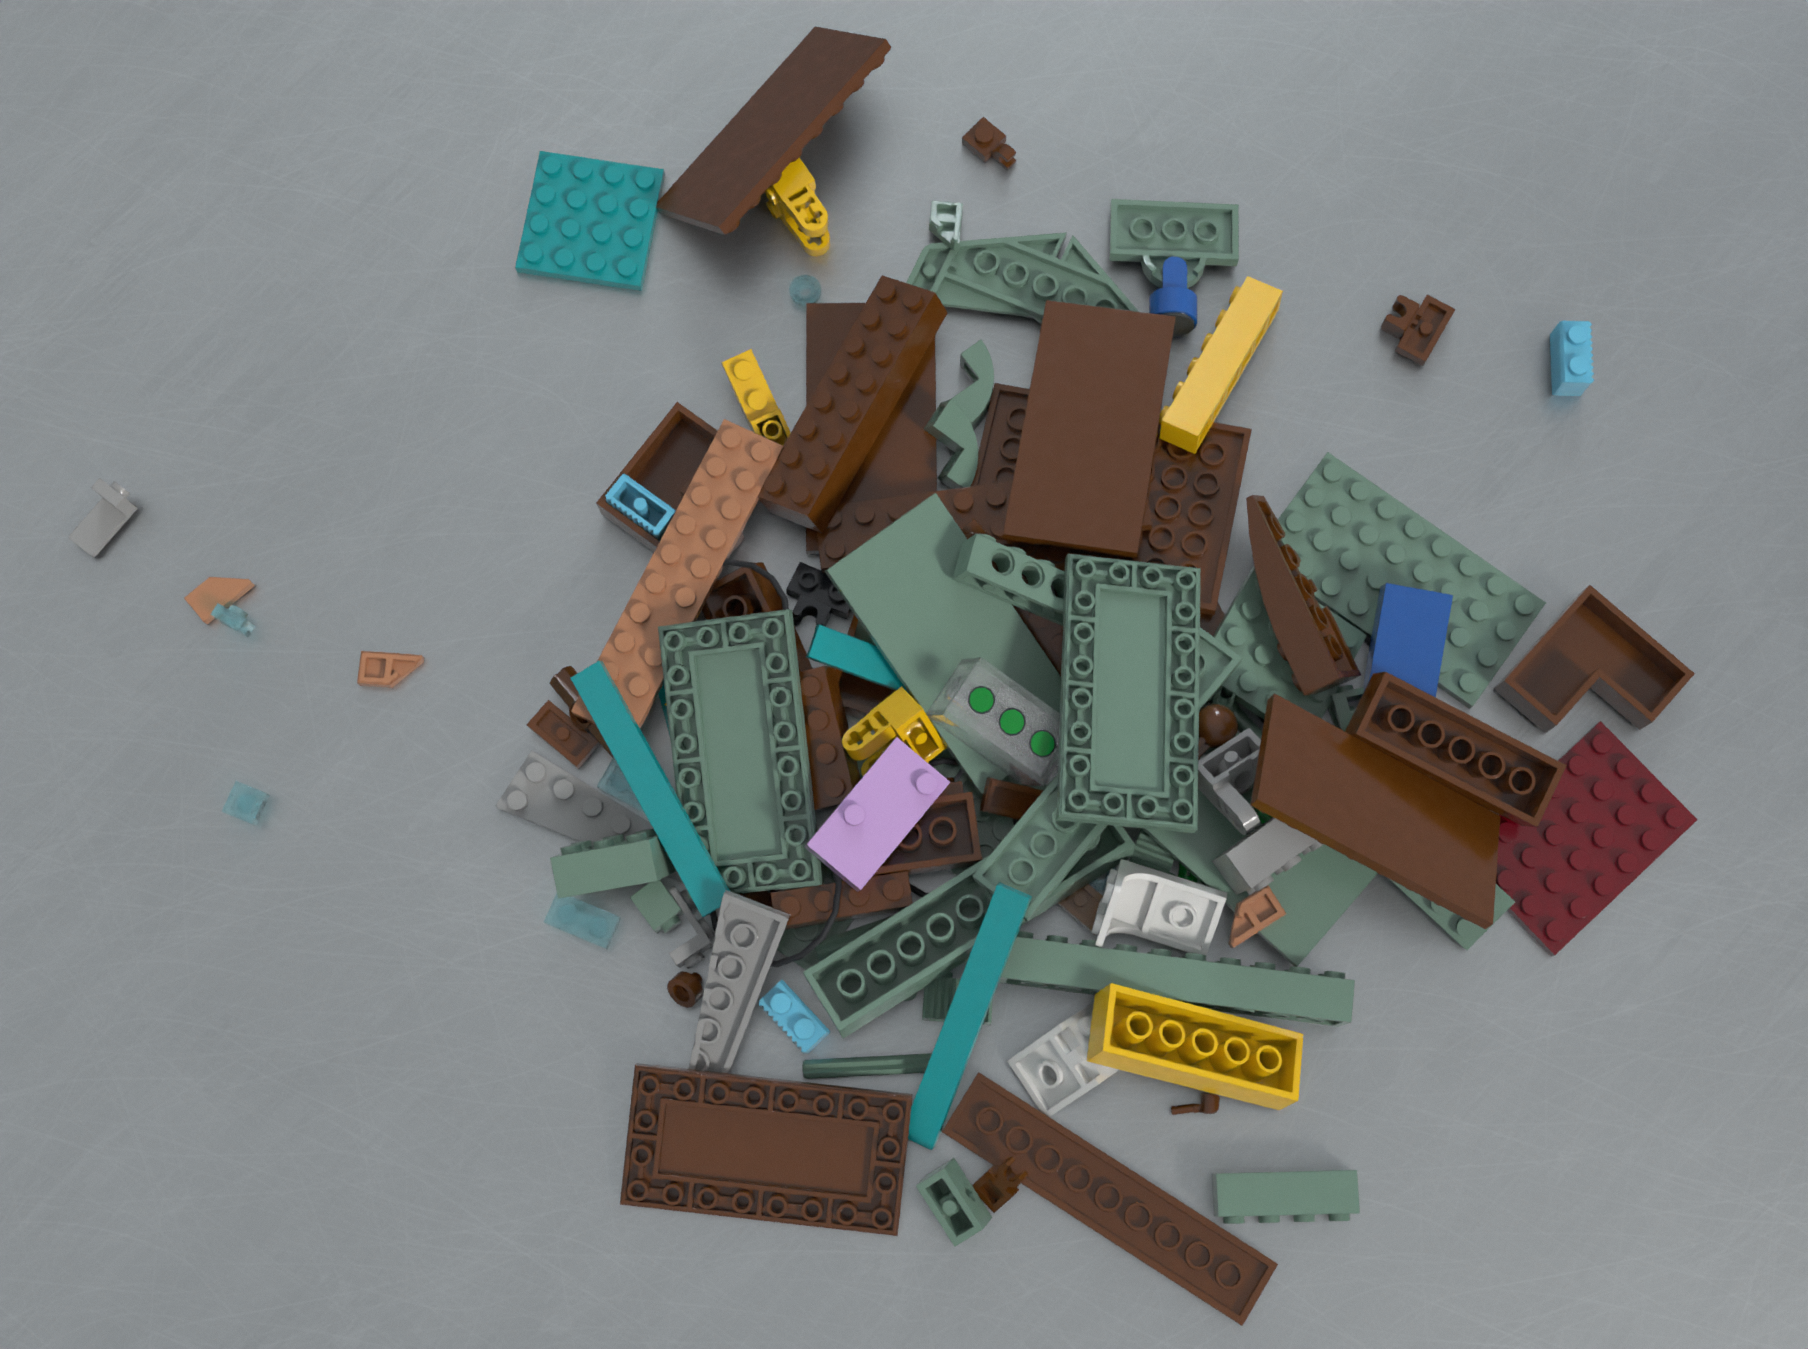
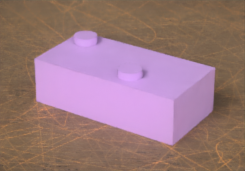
M896 737L804 847L858 892L866 885L949 785L950 781Z

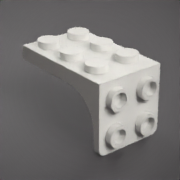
M1121 859L1117 870L1110 869L1103 898L1099 902L1095 915V922L1091 932L1097 935L1095 945L1102 947L1106 936L1124 933L1139 936L1188 953L1207 956L1227 899V892Z

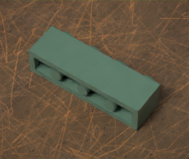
M1357 1170L1212 1173L1214 1216L1223 1217V1224L1245 1223L1244 1216H1258L1259 1223L1280 1222L1279 1215H1293L1294 1222H1315V1215L1328 1214L1329 1221H1350V1214L1360 1213Z

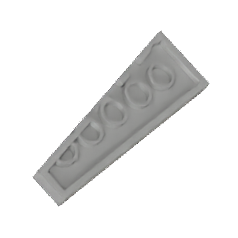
M725 890L722 897L702 998L703 1001L688 1069L729 1074L790 914Z

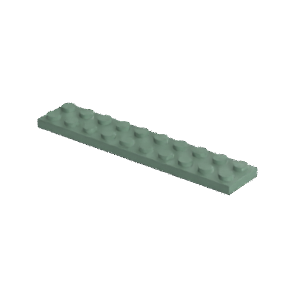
M1201 627L1199 711L1208 704L1242 662L1241 656ZM1058 774L973 875V880L992 895L997 884L1001 882L1032 896L1024 916L1026 922H1029L1107 827V825L1056 820Z

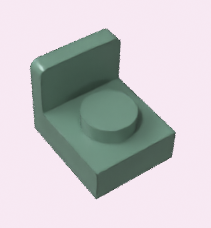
M1353 685L1341 686L1337 688L1336 694L1330 696L1331 703L1328 711L1332 725L1343 731L1346 730L1355 712L1354 707L1349 706L1348 702L1361 699L1364 687L1354 689Z

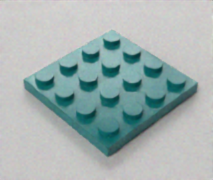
M540 151L515 265L516 271L518 273L642 291L658 213L656 206L661 198L665 178L664 169Z

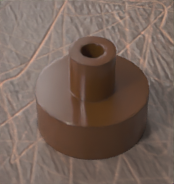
M684 971L678 972L667 984L668 993L677 1004L690 1008L703 996L701 985L703 979L696 972L692 974Z

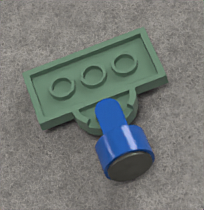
M1111 199L1109 260L1141 262L1145 276L1151 283L1160 288L1149 296V313L1176 316L1173 337L1185 335L1197 326V295L1187 288L1195 285L1202 277L1205 265L1237 266L1239 204Z

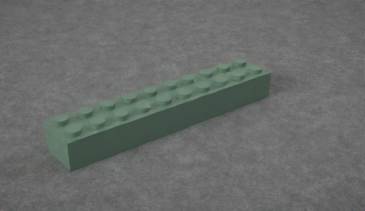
M1107 825L1030 920L1119 865L1121 859L1127 860L1134 855L1135 844L1123 826ZM989 856L803 972L807 982L843 1039L969 959L993 896L973 880V875ZM1024 919L1021 926L1027 923Z
M1025 931L1018 932L999 983L1088 995H1095L1104 987L1113 983L1219 1012L1336 1027L1351 1023L1355 986V980L1345 979V973L1324 971V974L1311 975L1310 968L1290 966L1289 969L1280 971L1275 970L1276 964L1267 962H1255V965H1250V967L1241 966L1240 959L1221 957L1220 961L1210 962L1206 961V955L1186 953L1181 958L1171 957L1172 951L1153 948L1151 952L1140 953L1137 952V946L1116 944V947L1109 949L1096 946L1095 940H1082V943L1077 945L1068 943L1067 937L1047 935L1045 940L1033 939V933Z

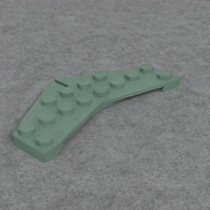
M1067 232L960 241L959 251L952 250L944 242L931 243L921 251L906 282L935 292L943 306L1032 317L1040 324H1042L1046 300L1139 312L1074 235H1072L1062 258H1057L1066 240Z

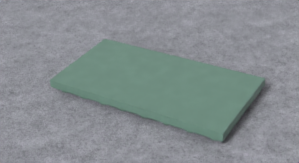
M934 493L826 569L825 573L910 696L924 709L944 745L977 793L982 795L987 777L1002 780L1034 756L1029 746L1030 738L1034 732L1047 730L1053 734L1055 739L1059 737L1061 676L1012 604L952 579L962 542L966 541L967 538L938 495ZM978 686L988 687L995 696L994 707L985 714L974 712L968 703L970 692ZM1008 708L1019 709L1025 716V727L1020 734L1015 736L1005 734L999 726V717Z
M1067 554L1064 578L1056 820L1195 833L1198 830L1201 568Z
M786 609L659 626L658 632L676 795L730 892L740 894L822 885L821 862L804 847L817 832L792 610ZM687 890L688 899H692Z
M1209 748L1200 759L1217 748ZM1253 788L1242 794V797L1250 805ZM1199 789L1198 830L1195 833L1142 828L1203 885L1227 892L1225 904L1234 913L1236 903L1249 896L1246 891L1236 895L1212 862V860L1248 834H1241ZM1324 844L1306 855H1303L1302 852L1298 854L1302 860L1286 872L1283 871L1278 875L1273 872L1271 876L1274 881L1268 885L1286 912V915L1259 931L1258 934L1288 962L1297 967L1378 874L1376 871L1355 860L1349 859L1344 854Z

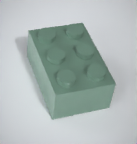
M653 828L636 831L635 834L627 835L625 840L623 834H617L594 841L593 845L591 840L571 843L569 846L560 848L561 854L550 858L558 899L654 882L675 872V867Z

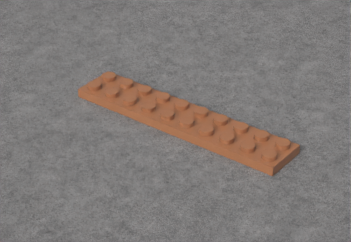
M726 419L723 420L597 660L603 661L639 728L643 725L664 684L658 627L696 622L724 568L722 565L725 559L729 558L758 502V495L784 447ZM579 695L571 712L595 724Z

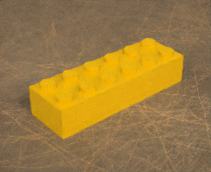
M1110 983L1094 996L1086 1061L1281 1110L1297 1102L1299 1098L1304 1034Z

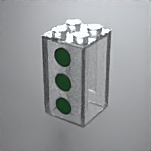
M982 657L962 659L926 713L928 718L1020 784L1032 786L1049 784L1058 773L1060 713Z

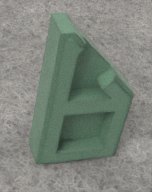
M932 201L929 231L952 250L959 251L963 203Z

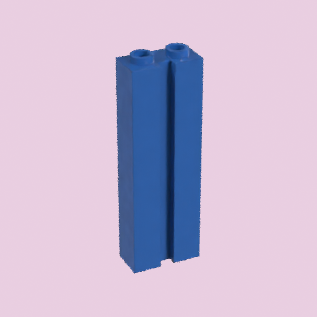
M1389 583L1380 586L1363 682L1364 691L1373 673L1387 672L1436 697L1453 595Z

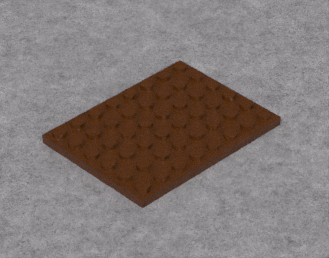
M999 383L994 384L978 451L977 470L971 486L1013 481L1030 389ZM1213 422L1197 452L1194 454L1160 439L1161 425H1158L1147 493L1152 530L1141 531L1137 558L1042 544L1017 547L1024 550L1027 556L1037 560L1050 561L1055 565V568L1064 572L1067 554L1201 568L1200 613L1215 615L1252 429Z

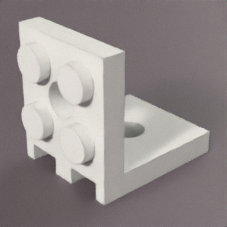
M1094 1002L1057 1025L1007 1061L1039 1110L1048 1117L1057 1113L1119 1070L1086 1061ZM1047 1066H1050L1055 1071L1057 1080L1049 1076Z

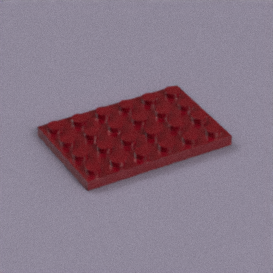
M1601 721L1557 760L1567 766L1538 827L1521 826L1499 815L1500 828L1496 884L1515 901L1507 911L1551 957L1555 956L1698 820Z

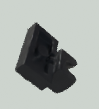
M799 562L786 589L787 595L798 599L792 612L794 625H799L806 616H813L816 619V626L820 624L826 627L831 613L847 619L851 609L828 575L822 573L817 568Z

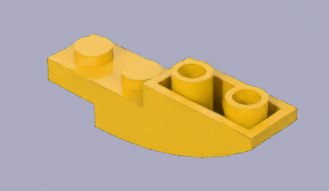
M752 349L721 362L751 431L783 446L791 432L780 408H778Z

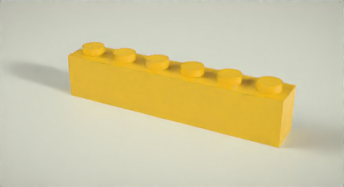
M1247 276L1241 287L1236 286L1229 299V304L1231 305L1227 311L1221 310L1215 323V332L1206 335L1201 346V351L1203 352L1199 358L1194 357L1187 369V379L1185 382L1179 381L1173 392L1172 399L1174 401L1170 407L1165 405L1160 413V439L1195 454L1279 311L1282 290Z

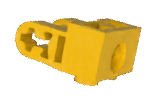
M799 157L783 170L782 177L776 184L767 188L765 194L769 201L766 202V205L775 219L780 217L803 250L810 256L818 257L824 255L830 248L828 214L815 195V179ZM810 237H821L822 244L810 243Z
M902 686L847 730L842 738V745L852 759H867L861 768L862 776L866 774L896 737L927 763L946 749L924 709Z

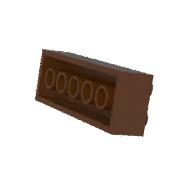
M1387 672L1372 674L1345 730L1348 734L1464 797L1521 826L1538 827L1567 766Z

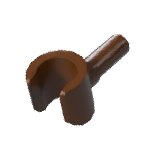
M1201 1093L1200 1104L1171 1106L1172 1115L1192 1112L1215 1114L1219 1110L1220 1097L1214 1094Z

